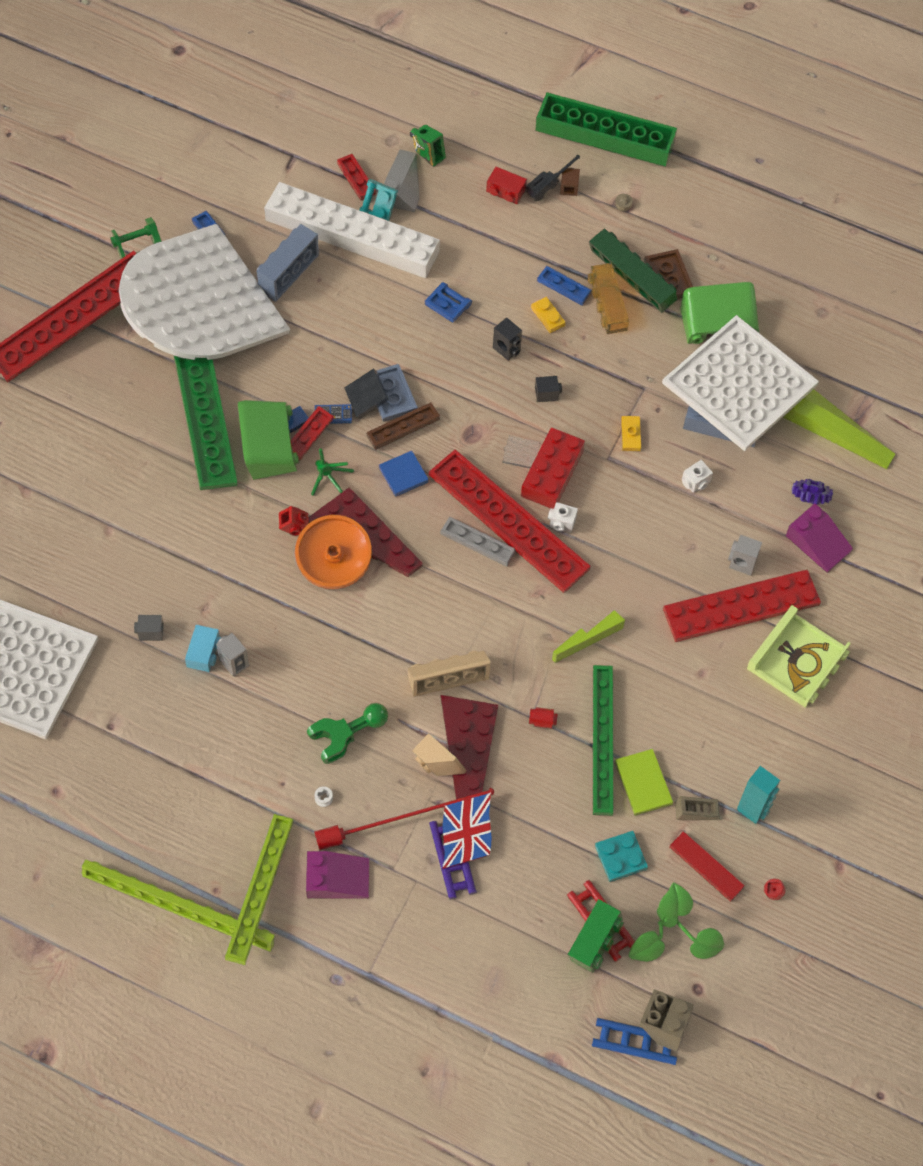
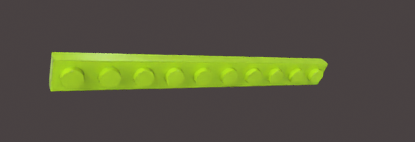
M85 859L82 865V877L229 936L233 935L237 920L228 914H221L214 911L211 907L201 906L191 899L181 898L171 891L166 892L153 884L141 882L136 877L121 874L116 869L106 868L96 861L91 862ZM258 928L252 945L271 952L274 946L275 935L266 929L261 930Z

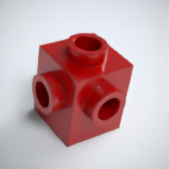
M290 506L279 512V529L292 536H299L302 530L309 524L308 512L300 508Z

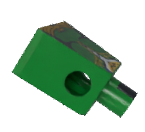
M423 125L419 129L413 128L410 131L415 151L432 167L446 159L442 133L428 125Z

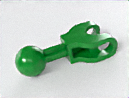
M371 703L364 709L363 716L348 724L344 718L341 720L323 718L308 727L307 735L313 740L326 737L332 741L331 745L321 753L323 763L330 764L344 757L348 745L355 741L354 733L367 726L380 728L385 725L388 720V711L380 703Z

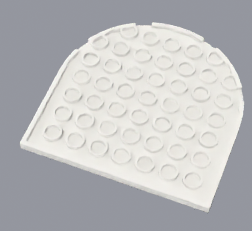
M217 224L144 248L128 262L122 273L119 294L120 305L125 318L142 338L148 339L154 343V347L171 355L187 359H195V357L207 358V360L217 359L284 336L290 332L289 326L261 286L258 285L254 276Z

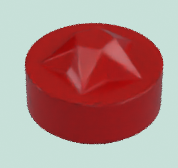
M773 878L765 883L764 892L769 899L779 900L785 895L786 888L781 880Z

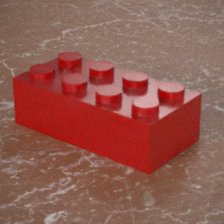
M551 427L522 484L521 497L554 509L556 502L559 503L584 452L585 440Z

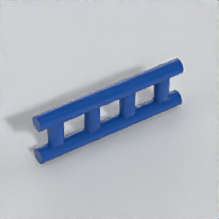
M597 1018L596 1026L602 1027L600 1039L593 1038L592 1047L676 1065L677 1057L671 1056V1049L663 1047L662 1053L650 1051L652 1038L642 1027ZM610 1029L623 1032L620 1044L608 1041ZM631 1034L643 1036L641 1049L629 1046Z

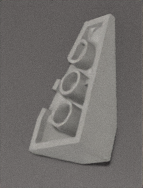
M399 150L384 184L398 190L393 208L411 212L416 211L419 202L416 153Z

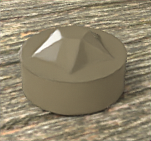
M619 194L616 197L615 206L618 210L628 211L632 207L633 199L630 195Z

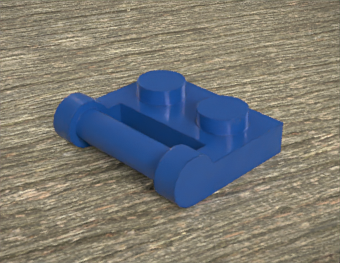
M442 282L425 300L427 307L452 323L472 304L470 298H465L452 290L445 282ZM443 293H446L447 295H449L450 297H452L453 299H455L456 301H458V302L461 303V304L456 303L455 301H453L452 299H450L449 297H447V296L444 295Z

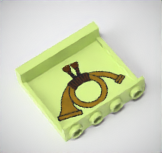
M791 605L751 658L747 669L806 708L810 702L812 704L819 696L818 690L826 687L829 682V675H834L840 667L838 665L840 660H846L850 654L848 648L851 643L848 642L845 646L796 615L798 609Z

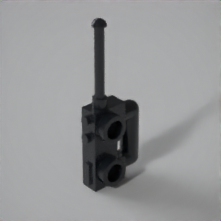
M576 155L575 158L555 174L550 171L547 173L545 171L541 172L527 184L526 192L535 201L543 199L547 191L557 186L559 175L576 160L580 159V155Z

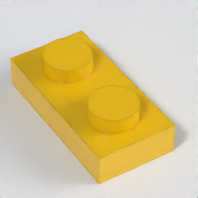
M547 296L531 304V309L549 333L565 326V320Z

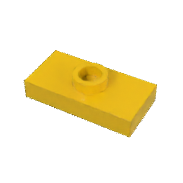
M621 416L622 451H641L640 416Z

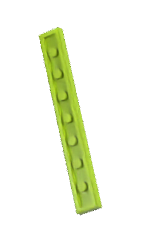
M277 814L273 816L225 955V960L246 965L294 822L292 818Z

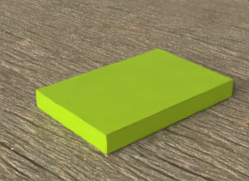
M653 749L615 759L617 770L635 816L673 805V800Z

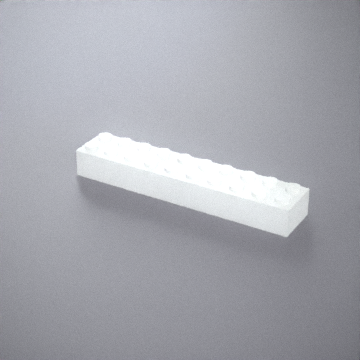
M281 182L278 183L264 207L265 220L290 230L302 224L317 233L318 240L425 279L440 251V239Z

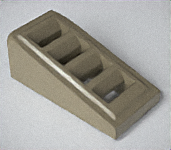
M680 796L675 802L677 820H718L720 818L718 799ZM700 805H702L703 812H700ZM708 805L711 806V813H708Z

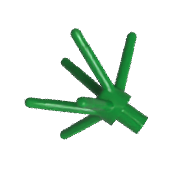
M320 448V460L315 462L320 473L311 495H315L320 481L323 480V476H328L337 490L342 493L343 490L331 473L332 471L353 473L354 469L339 467L347 466L348 462L328 463L324 460L323 450Z

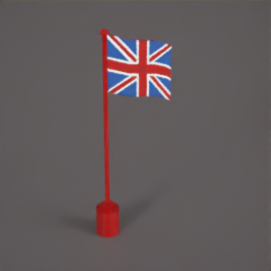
M489 788L488 791L344 831L343 827L339 828L338 825L314 831L319 851L342 845V840L346 839L345 835L444 807L442 829L445 855L442 869L490 855L492 836L489 810L490 798L494 795L495 791L493 788Z

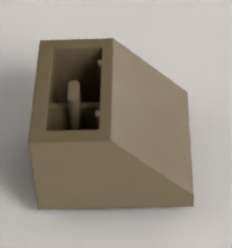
M654 989L641 1019L640 1026L658 1045L677 1052L690 1021L694 1004Z

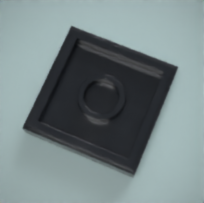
M374 368L344 387L354 413L359 419L389 400L377 370Z

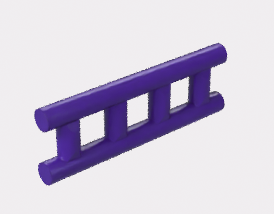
M437 821L430 822L429 825L449 899L457 898L455 891L468 889L469 895L476 894L477 891L469 862L442 869L445 855L441 839L443 829L442 826L438 827ZM463 870L465 881L453 883L450 872Z

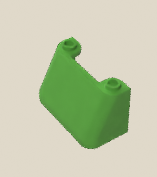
M741 282L698 286L684 291L680 310L688 344L702 343L706 339L707 334L718 332L736 315L759 333L753 283Z
M244 400L238 402L243 455L253 480L297 471L296 464L299 463L297 452L294 453L291 447L288 423L290 416H293L291 405H287L286 402Z

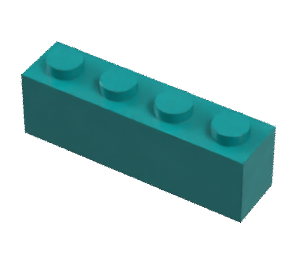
M760 765L748 780L737 810L755 824L760 819L764 821L770 813L773 802L777 797L776 795L780 790L778 785L781 780Z

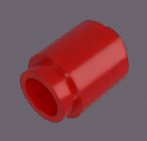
M531 708L529 724L534 725L533 727L552 729L553 725H557L558 714L554 713V709Z

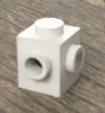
M700 460L684 470L682 477L683 485L693 493L698 490L701 491L711 482L713 472Z
M556 502L554 509L551 508L548 515L550 527L557 531L571 533L577 518L578 508Z

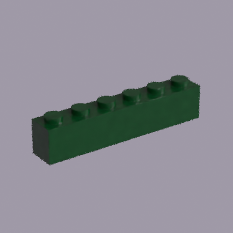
M604 228L589 241L591 251L661 313L678 300L677 289L674 285L668 284L660 273L656 274L647 262L644 263L636 252L632 253L629 247L624 242H620L613 232H608Z

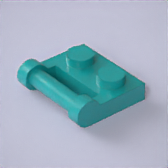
M368 179V188L363 205L359 211L389 221L398 190L378 181ZM374 189H378L374 208L371 210L369 206Z

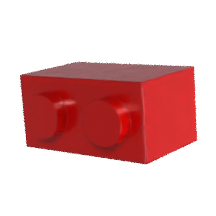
M496 166L487 180L486 192L503 198L508 202L518 204L526 191L527 179Z

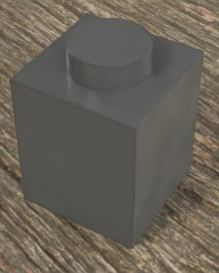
M138 615V622L134 623V633L138 634L139 641H163L164 622L162 615Z

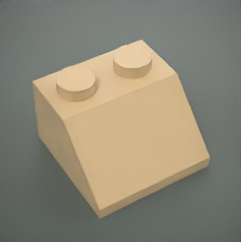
M429 733L412 750L417 756L415 760L428 774L433 772L436 776L464 774L467 771L458 759Z

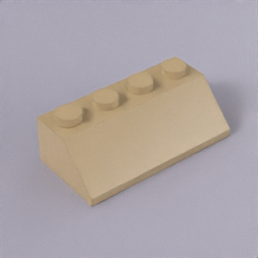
M471 651L462 656L453 655L449 659H435L427 664H414L408 668V679L413 697L489 680L490 660L484 651Z

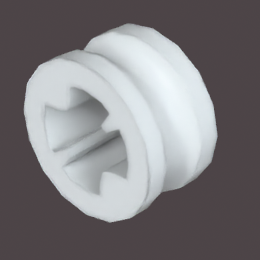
M319 787L315 791L314 797L318 806L327 807L332 803L333 794L330 788ZM323 793H326L327 797L329 798H324V800H321L320 796H322Z

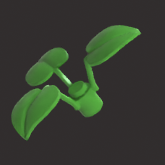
M673 882L668 892L661 899L657 909V915L660 919L658 922L659 935L654 931L642 934L632 945L628 956L631 959L646 962L660 957L665 949V944L661 940L663 938V926L672 928L677 924L694 942L690 946V952L700 959L717 955L723 949L724 941L721 933L713 928L700 931L697 938H695L680 923L678 915L685 916L690 913L693 908V899L685 888Z

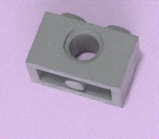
M740 535L739 540H734L728 558L731 561L729 568L751 576L762 542Z
M233 633L219 639L216 644L219 661L234 677L249 666L247 650Z

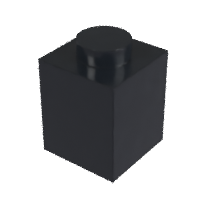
M536 377V401H558L559 394L562 393V383H558V377Z

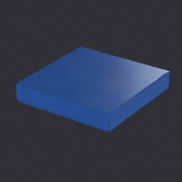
M413 451L379 464V469L395 497L429 483V479Z

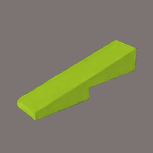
M614 610L588 633L582 628L579 629L553 651L552 660L556 663L624 629L625 619Z

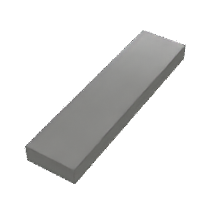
M452 517L448 518L440 531L441 535L506 567L516 553L513 547Z

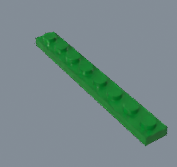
M593 665V815L613 816V666Z

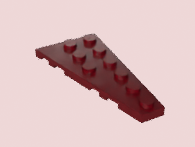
M350 487L308 517L309 523L327 515H341L353 519L365 529L369 536L372 558L384 562L388 567L406 577L411 576L423 566V563Z
M440 695L448 751L467 770L464 774L452 775L455 797L460 799L481 793L484 787L498 704Z

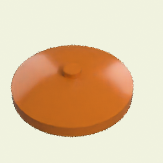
M327 515L315 519L302 530L296 541L295 558L300 572L309 582L325 589H341L354 584L366 573L372 558V547L367 532L359 523L345 516Z

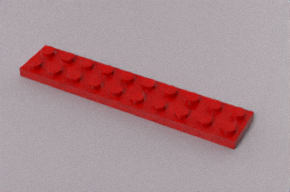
M134 250L0 343V374L7 383L121 304L119 284L126 265L136 255Z
M456 449L429 471V476L503 541L513 547L519 555L563 593L590 570L591 566Z

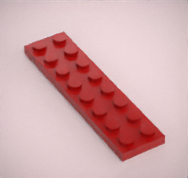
M806 569L664 605L663 611L675 642L784 615L791 605L800 611L819 606L821 601L809 571Z

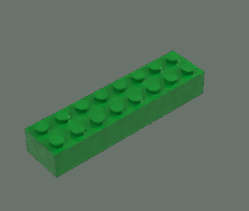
M546 92L536 117L535 131L666 167L675 143L677 128Z

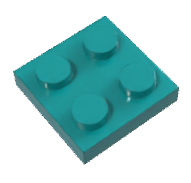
M634 831L595 843V848L609 882L648 869Z

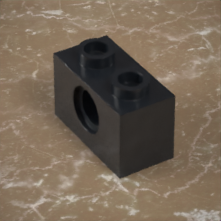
M506 317L494 327L493 349L508 361L512 357H516L521 351L522 329Z

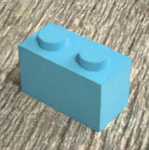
M200 625L195 626L185 657L188 668L210 672L211 666L215 665L217 659L215 654L216 644L222 638L219 635L218 629Z

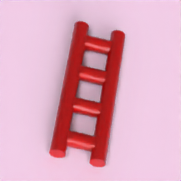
M590 880L583 884L586 890L579 895H576L574 891L567 894V897L585 921L588 919L591 911L588 912L582 903L583 901L592 896L596 903L598 899L607 903ZM624 926L619 932L623 939L612 945L608 952L615 962L622 958L618 953L627 946L631 949L635 943V940Z

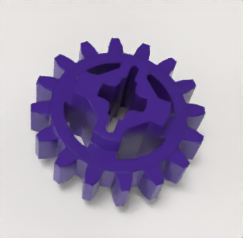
M801 479L793 483L792 494L800 498L802 502L819 505V503H829L832 500L833 489H829L830 486H824L825 484L821 481L805 479L804 481Z

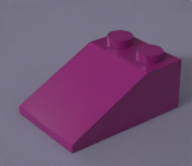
M815 503L789 525L786 537L827 573L853 550L830 516Z
M307 851V899H369V858L330 851Z

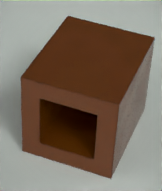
M567 168L562 173L560 195L577 196L580 169Z

